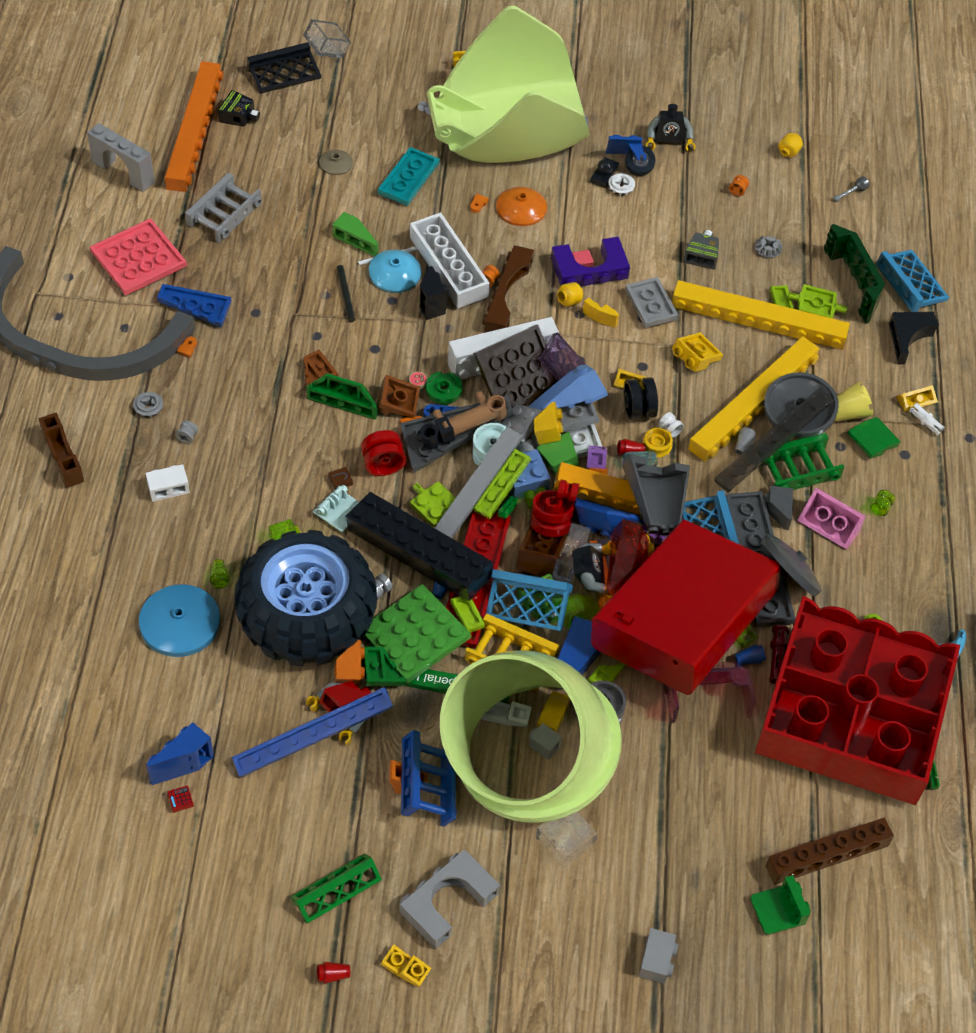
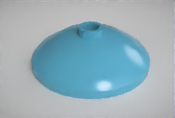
M386 250L377 254L371 260L369 276L373 284L381 290L390 293H402L418 284L421 278V266L418 260L408 252Z

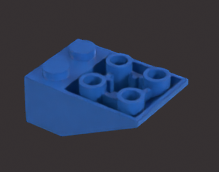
M193 722L188 727L182 728L176 738L168 741L157 755L154 754L149 758L146 766L150 784L155 785L199 771L214 757L211 737Z

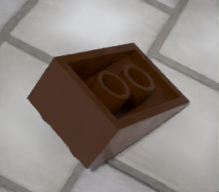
M530 525L519 549L515 569L526 574H536L540 577L550 573L552 578H554L568 533L560 537H546L538 534Z

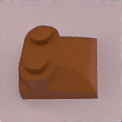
M385 375L379 390L378 410L385 415L396 413L414 418L420 386Z

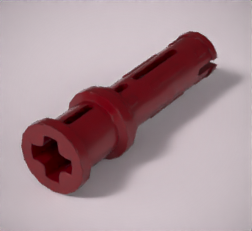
M784 625L772 627L773 640L770 643V647L773 651L769 682L772 684L776 683L788 644L787 635L790 629Z

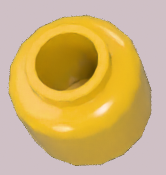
M787 133L778 144L780 153L789 158L796 156L803 147L802 138L796 133Z
M576 282L563 284L558 289L557 299L566 307L577 305L583 299V289Z

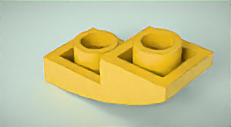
M590 298L584 301L582 313L601 324L610 327L617 326L619 314L615 309H612L607 304L601 308L597 302Z
M552 691L543 708L537 726L539 727L544 723L557 732L563 722L564 714L571 703L570 697Z
M394 944L380 963V965L393 974L417 987H420L432 969L416 956H409Z

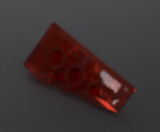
M622 519L613 529L606 595L613 596L648 557L649 539L640 524Z

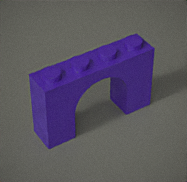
M619 237L602 239L600 251L604 263L597 267H585L577 263L572 255L569 244L552 246L551 260L560 286L571 282H576L580 286L628 279L630 265Z

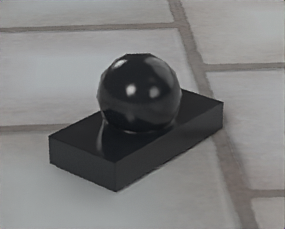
M604 157L599 161L590 182L606 188L609 179L618 169L619 162Z

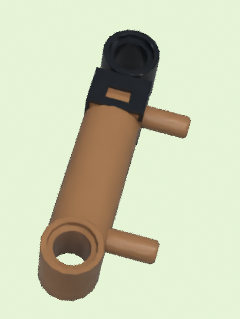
M479 391L476 393V397L481 405L451 418L443 417L439 409L434 410L435 425L428 423L420 429L423 446L427 449H434L438 447L440 441L444 445L455 440V436L491 420L499 421L504 419L507 415L505 399L500 395H494L487 401L484 394Z

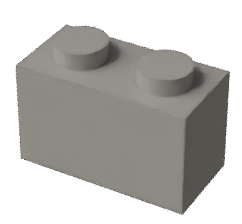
M650 928L639 977L665 984L667 976H672L674 964L670 963L672 956L676 957L679 945L675 943V934Z

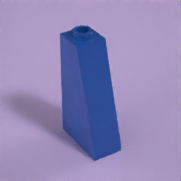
M575 616L558 659L571 665L583 675L601 652L596 650L591 644L592 622Z

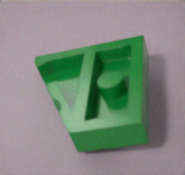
M364 647L363 663L366 686H405L406 679L400 676L396 670V664L389 658V654L384 647Z

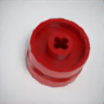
M376 431L369 434L361 442V452L369 474L374 476L391 475L401 470L406 464V455L403 450L401 437L394 431Z
M557 490L542 491L533 498L530 525L538 534L546 537H560L569 533L572 529L575 502L569 501L568 498H556Z

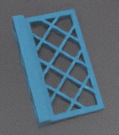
M913 250L889 254L887 251L881 252L875 265L911 312H918L919 308L948 301L949 296ZM910 256V258H911L913 261H910V260H908V259H905L904 257ZM902 264L911 266V269L902 266ZM914 268L919 269L922 273L917 272V271H915V270H913V269H914ZM913 275L915 277L921 278V280H916L914 278H911V276ZM923 280L930 282L931 285L924 283ZM921 287L930 290V293L921 290ZM932 292L939 294L940 297L933 295Z
M724 490L718 491L716 496L684 503L683 520L688 521L689 518V522L695 521L701 524L700 527H706L712 530L713 533H718L724 538L739 544ZM714 502L715 504L712 511L704 508L708 503ZM694 507L697 510L691 515L685 511V508ZM700 512L708 515L705 521L697 518ZM712 517L719 520L716 527L708 524Z
M493 569L491 576L493 583L486 611L487 614L504 621L562 631L569 593H572L573 585L566 582ZM498 583L505 584L508 589L502 596H499L496 592ZM521 587L527 595L518 600L513 592ZM537 591H542L546 598L536 603L532 595ZM511 594L515 603L507 608L502 599ZM556 594L563 595L562 603L555 607L551 598ZM530 598L534 606L525 612L520 603ZM548 601L553 610L544 615L539 606ZM500 602L504 611L498 615L492 614L493 606ZM518 605L523 614L518 618H513L509 611ZM537 609L541 618L533 622L528 614ZM556 613L559 618L557 626L550 625L546 618Z

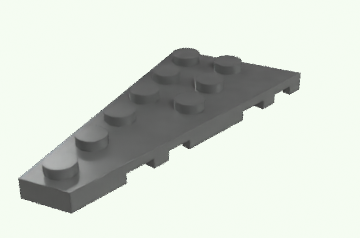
M508 395L503 396L507 409V415L504 419L513 414ZM476 403L441 412L443 417L451 418L481 404ZM434 414L400 423L413 473L472 439L477 428L482 425L456 435L455 440L443 445L442 441H440L438 447L427 449L422 444L420 429L428 423L435 425L434 420L436 418ZM491 420V421L486 422V423H484V424H487V423H499V422H501L502 420H499V421Z

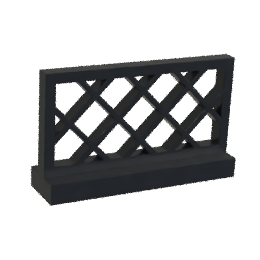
M309 42L247 57V69L251 72L260 94L321 79V73L310 51ZM309 58L310 61L307 64L302 62L301 59ZM289 62L295 63L293 68L285 64ZM300 65L305 67V70L302 72L297 70L296 67ZM273 66L280 67L278 71L270 69ZM282 69L290 71L288 76L280 72ZM310 69L315 71L316 74L309 75L306 72ZM263 70L264 73L260 75L255 73V71ZM267 72L275 75L273 79H269L265 76ZM295 73L300 75V78L294 79L291 76ZM277 77H280L285 79V81L279 83L276 82ZM265 81L270 84L269 86L262 88L261 82Z

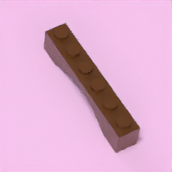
M514 245L512 251L508 252L506 259L508 262L503 265V275L498 278V288L494 289L492 294L493 301L489 302L487 308L488 314H485L483 317L484 333L509 327L511 313L507 308L505 296L509 288L517 280L529 274L533 263V249Z

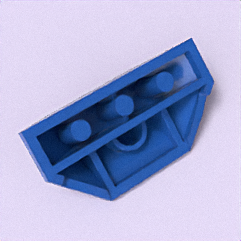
M577 498L574 503L579 522L586 527V531L593 534L600 532L602 536L612 538V536L621 538L644 524V521L634 514Z

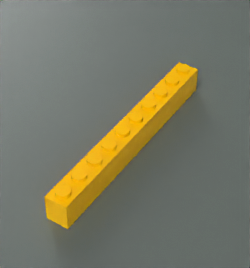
M680 280L677 282L672 299L674 308L798 339L805 337L810 342L841 350L844 348L850 326L849 322Z
M801 337L690 439L688 450L704 462L710 457H715L722 446L725 447L733 436L736 437L744 426H748L756 415L759 416L763 412L764 399L768 387L783 375L796 372L805 373L811 364L814 365L818 361L820 348L805 337Z

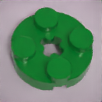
M442 371L436 372L427 379L426 394L433 402L447 406L457 401L462 395L461 379L452 372H448V374H442ZM441 386H442V387H446V386H447L448 388H447L446 390H442V389H441Z

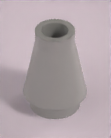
M744 427L739 431L734 449L737 455L744 456L745 452L756 440L754 430Z

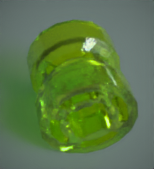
M544 486L537 487L536 490L530 489L524 492L525 501L529 509H532L533 498L536 494L546 491Z
M887 490L878 491L876 499L870 505L872 512L879 516H886L890 507L895 502V496Z

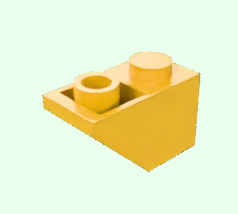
M551 402L534 418V433L539 445L561 441L563 425L560 420L563 419L561 408H557L556 402Z

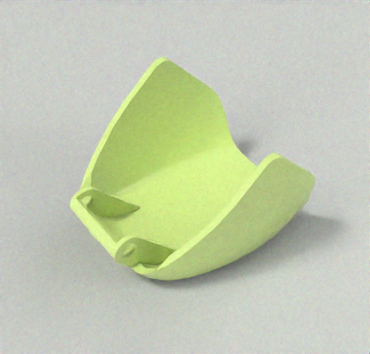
M517 6L504 8L469 46L444 85L433 86L427 91V99L436 138L448 144L449 149L454 153L471 161L504 163L542 157L578 144L590 136L563 39L556 31ZM440 91L439 97L435 98L433 93Z

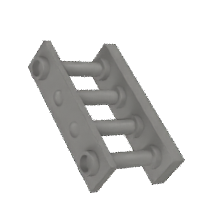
M227 173L185 212L186 225L192 228L196 223L200 222L215 231L216 242L220 243L255 208L261 205V190L257 189L251 195L236 187L234 175ZM233 192L246 201L240 205L225 196ZM222 202L235 209V211L229 215L215 206ZM211 212L225 221L217 225L204 216Z

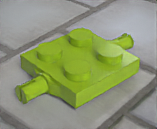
M803 284L800 294L792 292L788 294V299L798 301V310L832 319L835 311L845 314L847 312V306L837 304V292Z
M439 481L427 489L416 483L412 489L419 495L410 501V507L431 527L435 528L456 497Z

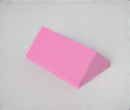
M815 488L797 521L843 548L848 549L860 533L866 516L822 490Z

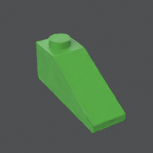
M343 212L332 224L333 237L374 257L378 254L377 241L355 216Z

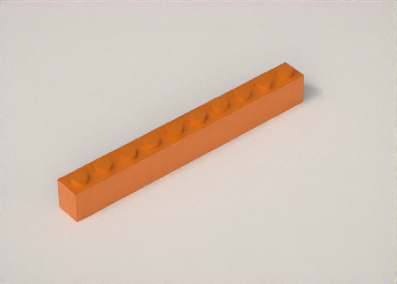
M204 61L200 63L165 175L166 190L187 192L188 185L191 186L192 173L194 174L196 170L195 162L199 160V149L202 150V139L206 137V126L210 124V115L213 114V103H216V93L220 91V81L223 80L224 76L220 63Z

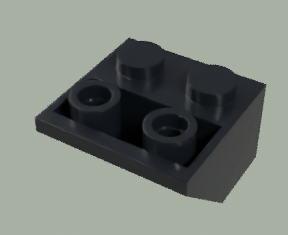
M433 266L428 267L420 283L419 308L426 320L446 314V306H448L446 299L448 294L447 286L441 282L440 274L435 272Z

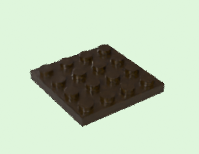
M538 324L473 353L490 397L494 395L502 397L508 395L512 408L516 404L528 407L560 380Z

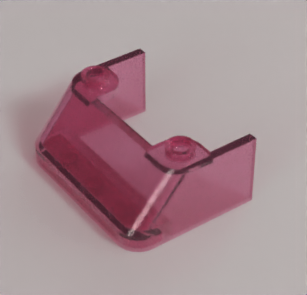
M734 661L718 662L699 685L733 683L741 687L747 718H751L756 705V698L750 672ZM665 685L671 723H675L679 710L677 690Z

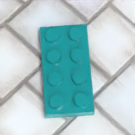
M409 147L378 188V194L408 206L439 165V158Z

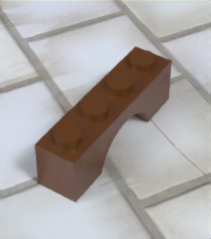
M57 412L38 418L42 434L65 487L68 488L84 482L81 466L69 446Z

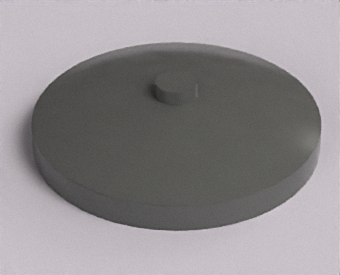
M803 372L789 373L777 378L768 387L764 399V411L769 422L780 432L798 438L814 437L828 430L834 423L839 408L838 397L832 386L816 375Z
M769 533L762 538L769 552L799 585L815 597L822 592L814 572L806 562L808 558L802 551H795L787 543Z

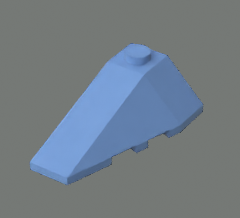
M586 364L579 365L576 369L568 372L528 407L543 411L551 402H556L558 409L561 407H569L570 409L575 407L574 404L583 401L586 404L592 403L608 396V393L594 369Z

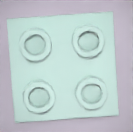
M345 485L338 486L313 511V513L340 532L347 528L345 516L359 503V501L347 494L348 489Z

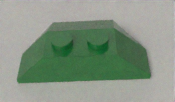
M327 373L306 387L307 399L374 420L377 418V405L368 389L361 383Z

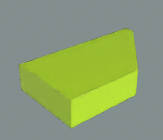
M625 664L599 665L587 681L589 683L596 681H609L613 683L624 669Z

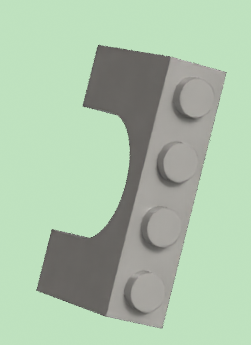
M100 123L87 132L93 163L106 169L116 161L115 154H117L127 166L132 186L144 192L155 183L150 152Z
M465 849L459 854L455 853L449 859L448 864L437 868L428 881H422L414 893L407 894L400 902V913L434 949H437L452 935V926L435 910L432 904L434 895L440 889L447 886L461 887L482 907H485L499 894L500 884Z

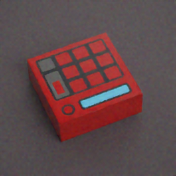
M188 785L167 791L173 813L194 807Z

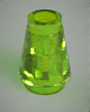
M216 559L213 561L210 583L214 588L221 589L227 586L229 576L224 561Z

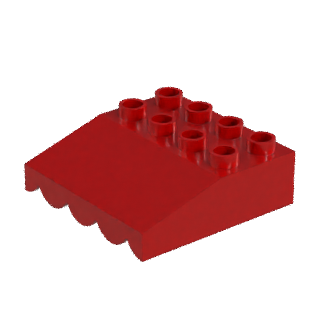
M803 596L755 753L916 806L929 781L961 645L954 643L937 645L930 636L917 631H903L899 633L892 625L885 621L873 618L858 620L852 612L836 606L819 608L813 600Z

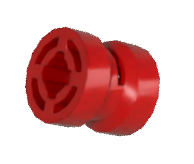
M561 479L556 498H568L569 501L575 502L579 483L573 482L571 484Z

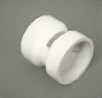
M671 412L666 413L658 423L660 428L671 433L672 438L678 436L684 428V424L676 420L675 415Z

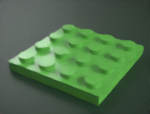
M423 584L373 618V622L364 636L373 647L385 648L389 658L396 664V670L401 677L406 679L407 684L472 638L471 633Z

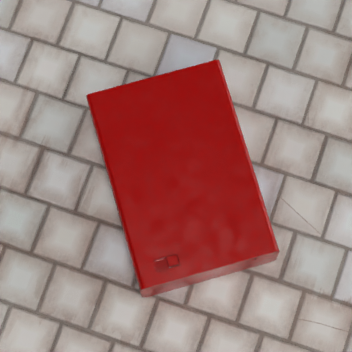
M682 520L592 618L591 644L596 650L683 694L691 695L778 591L781 565L775 560L687 520Z

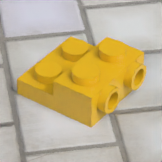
M701 332L677 338L671 349L673 354L685 362V366L694 372L707 369L709 363L721 360L724 355Z

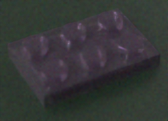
M558 332L552 334L539 359L558 381L579 365H585L584 361Z

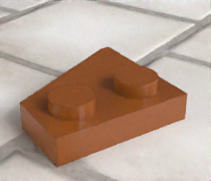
M320 350L304 356L306 387L327 373L338 376L337 371Z

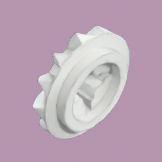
M620 173L613 175L609 179L608 185L609 189L613 190V193H619L620 195L624 193L627 195L629 192H633L635 181L631 176Z

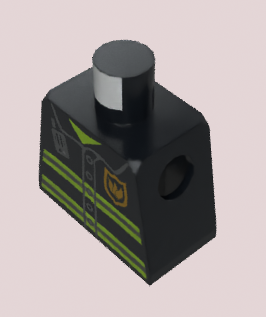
M231 90L218 109V118L220 123L244 127L250 119L258 121L260 111L254 110L253 99Z

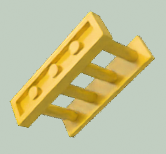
M486 613L483 619L485 628H482L485 633L475 650L466 648L465 661L472 664L487 657L482 653L492 635L503 639L495 654L506 652L510 643L521 646L520 650L537 651L556 658L559 645ZM539 688L532 689V690L535 691V692H538Z

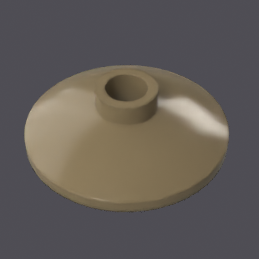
M330 150L322 154L319 159V165L328 174L341 175L347 173L352 168L353 160L345 151Z

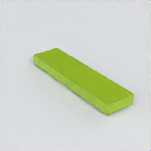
M514 449L473 507V511L490 520L519 476L530 463L531 457Z

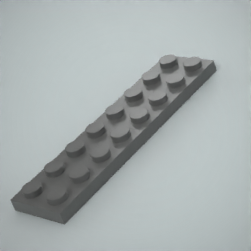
M763 491L726 494L739 544L777 561L762 541V538L768 533L774 536ZM782 566L778 591L754 618L756 627L794 624L795 615Z

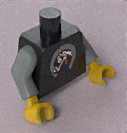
M669 104L667 111H660L658 116L650 122L647 132L648 141L645 142L644 146L648 147V143H651V150H654L656 147L654 142L685 143V140H687L686 150L688 151L687 146L689 144H692L693 150H695L696 146L692 142L694 139L693 127L688 118L683 116V112L677 111L678 106L676 104Z
M609 541L604 545H601V543H586L572 551L574 574L587 592H605L610 598L617 592L619 584L614 582L608 587L605 586L603 554L610 555L616 551L610 548V546L615 544L614 541Z

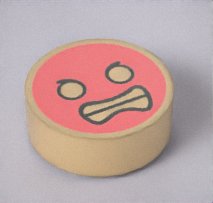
M414 372L409 376V383L420 386L419 390L424 389L427 384V376L422 372Z

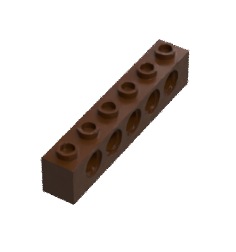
M884 817L771 855L765 867L773 884L777 885L783 883L785 877L793 875L794 878L888 847L894 835Z

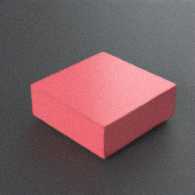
M589 250L572 252L577 263L585 267L593 266L594 262Z

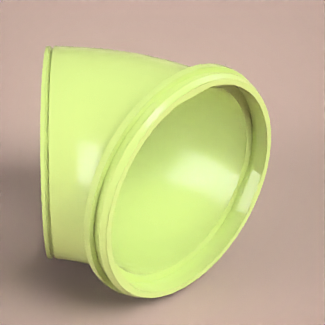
M517 650L500 652L484 657L472 663L458 674L449 686L441 706L440 735L450 764L473 798L486 809L501 817L514 821L537 823L569 816L591 803L608 785L617 768L621 754L622 733L613 706L576 669L553 656L537 651ZM539 687L563 688L575 707L580 726L579 752L568 777L550 793L530 799L510 798L489 789L475 774L470 759L471 738L477 723L484 713L499 701L513 694Z

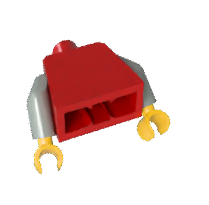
M351 681L345 683L331 682L321 689L316 697L309 696L306 699V704L309 706L314 703L310 707L312 712L319 709V703L328 712H331L371 692L367 687L359 689ZM365 721L350 727L347 731L340 732L339 741L344 736L349 737L345 741V746H348L352 742V733H356Z

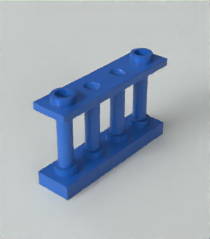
M412 730L402 738L401 815L409 817L419 809L439 814L440 826L444 827L454 821L457 815L456 772L450 764L444 748L439 749L421 743L420 732ZM420 752L440 757L441 768L421 762ZM420 771L440 776V787L422 782ZM420 790L440 795V806L421 801Z

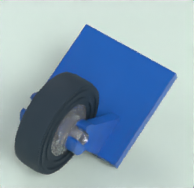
M620 135L609 136L606 154H627L625 159L626 167L634 175L644 176L653 170L656 162L655 155L650 148L642 146V137L635 135L629 137H622Z

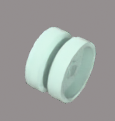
M487 423L477 428L473 435L472 458L475 464L480 465L506 426L499 423Z

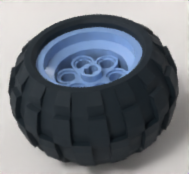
M308 530V533H296V531L283 533L280 539H269L260 545L256 554H253L252 557L249 556L240 571V578L235 586L237 618L241 622L243 631L254 646L259 645L266 656L276 661L277 659L288 660L289 665L304 666V663L316 662L317 665L331 662L332 657L342 655L359 638L363 639L370 628L377 607L375 577L371 570H369V564L358 550L350 548L346 540L336 535L327 537L324 536L323 531Z

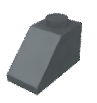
M770 486L769 492L765 493L764 496L768 514L785 530H789L792 521L793 488Z

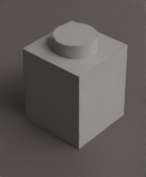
M544 723L539 728L535 727L529 734V747L547 760H550L561 747L562 736Z

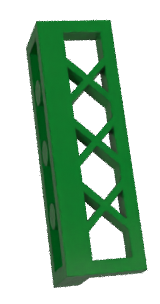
M364 853L291 895L290 898L293 904L299 908L305 923L308 924L378 883L382 878L372 857ZM371 868L374 878L368 881L361 880L364 871ZM349 880L356 881L353 890L350 892L342 891L345 882ZM330 891L337 892L334 901L331 903L324 902L326 893ZM311 902L318 903L316 911L308 916L304 906Z

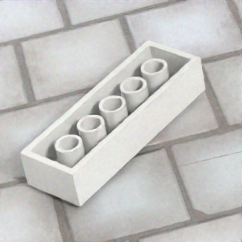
M441 212L410 223V239L428 266H433L435 272L440 274L441 282L447 286L448 296L457 309L489 297L490 283Z
M549 317L449 341L448 366L450 371L460 379L482 375L473 355L474 352L536 324L539 325L552 358L557 356L559 331L553 318Z

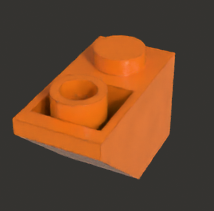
M357 640L354 645L336 659L334 682L345 683L351 681L355 685H359L361 679H364L365 669L361 667V659H364L365 649L361 647V640Z

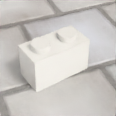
M183 464L145 473L152 502L190 493Z

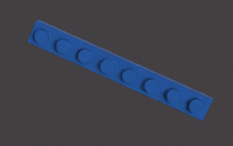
M383 687L232 757L239 776L242 778L392 709L394 706L386 688Z

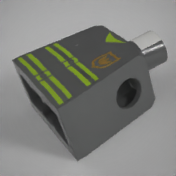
M705 230L703 234L695 233L686 248L683 262L715 270L718 259L719 239L714 237L713 232L710 230Z

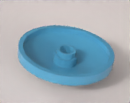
M185 584L165 587L151 595L144 603L139 615L141 635L147 645L160 654L170 657L193 655L205 649L215 639L220 627L219 608L213 597L201 588Z

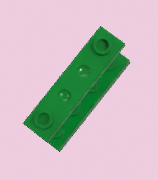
M826 433L759 449L755 459L757 466H768L775 480L773 486L793 488V490L827 481H836L841 478L844 470L843 464L833 466L825 451L829 439ZM818 452L826 469L817 471L808 454ZM800 456L809 473L800 475L791 458ZM784 461L792 477L783 480L774 462Z

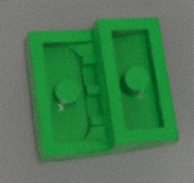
M878 417L866 420L847 432L870 458L883 455L885 450L898 447L901 442Z

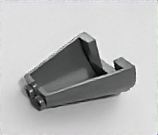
M629 455L622 461V467L646 526L647 533L661 532V535L668 536L682 521L690 465L673 463L662 468L647 465L646 457Z

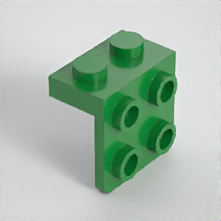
M793 875L785 877L782 886L753 894L750 898L763 932L766 935L805 925L811 913L808 902L803 899L801 885L799 882H796Z

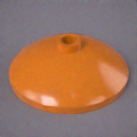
M519 186L509 188L499 195L496 202V210L498 215L509 224L530 226L544 218L547 211V203L538 191L529 187Z

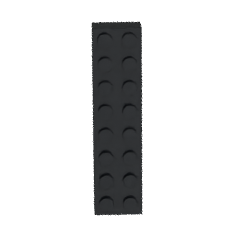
M369 492L345 516L348 531L467 601H470L491 579L493 571L491 560L372 492Z

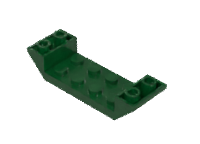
M831 224L827 233L826 243L824 244V251L828 254L830 260L843 258L845 264L848 265L851 275L857 281L858 288L864 294L858 312L867 324L878 307L885 282L858 234Z

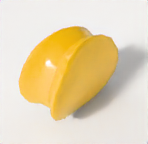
M652 428L645 433L643 443L646 445L645 452L654 458H661L668 455L672 450L673 439L671 433L667 430Z

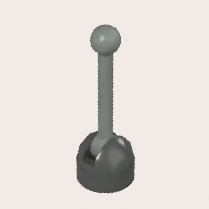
M864 176L858 178L853 188L839 196H834V201H840V198L856 189L859 191L868 189L870 186L868 179Z

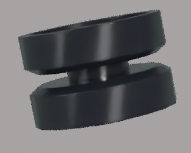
M652 377L642 378L640 382L636 379L625 380L624 404L628 419H640L642 414L645 418L657 416L658 394Z

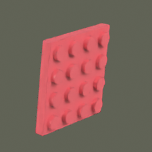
M151 218L90 246L91 253L125 296L187 267V261Z

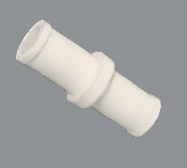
M918 403L914 405L918 412L913 407L910 409L909 412L921 421V424L923 426L926 425L936 436L940 434L939 430H944L945 427L933 418V414L925 411Z

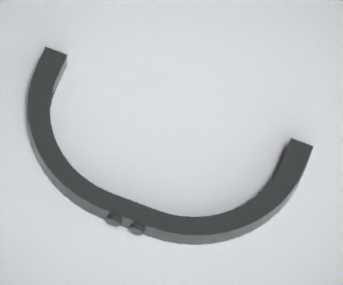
M5 246L0 252V342L8 350L34 365H40L50 371L83 380L109 381L133 377L147 372L171 358L195 329L194 317L177 311L166 328L151 342L132 352L112 357L74 355L39 342L19 332L3 314L2 301L5 290L24 262L22 253L19 250Z

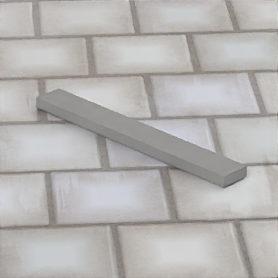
M509 427L505 428L435 529L451 538L454 537L508 457L523 439L522 434Z

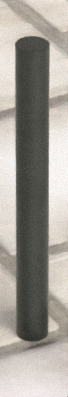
M338 265L337 272L348 321L352 323L355 321L344 266Z

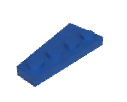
M162 284L157 296L158 302L220 328L223 326L232 302L231 297L166 284Z

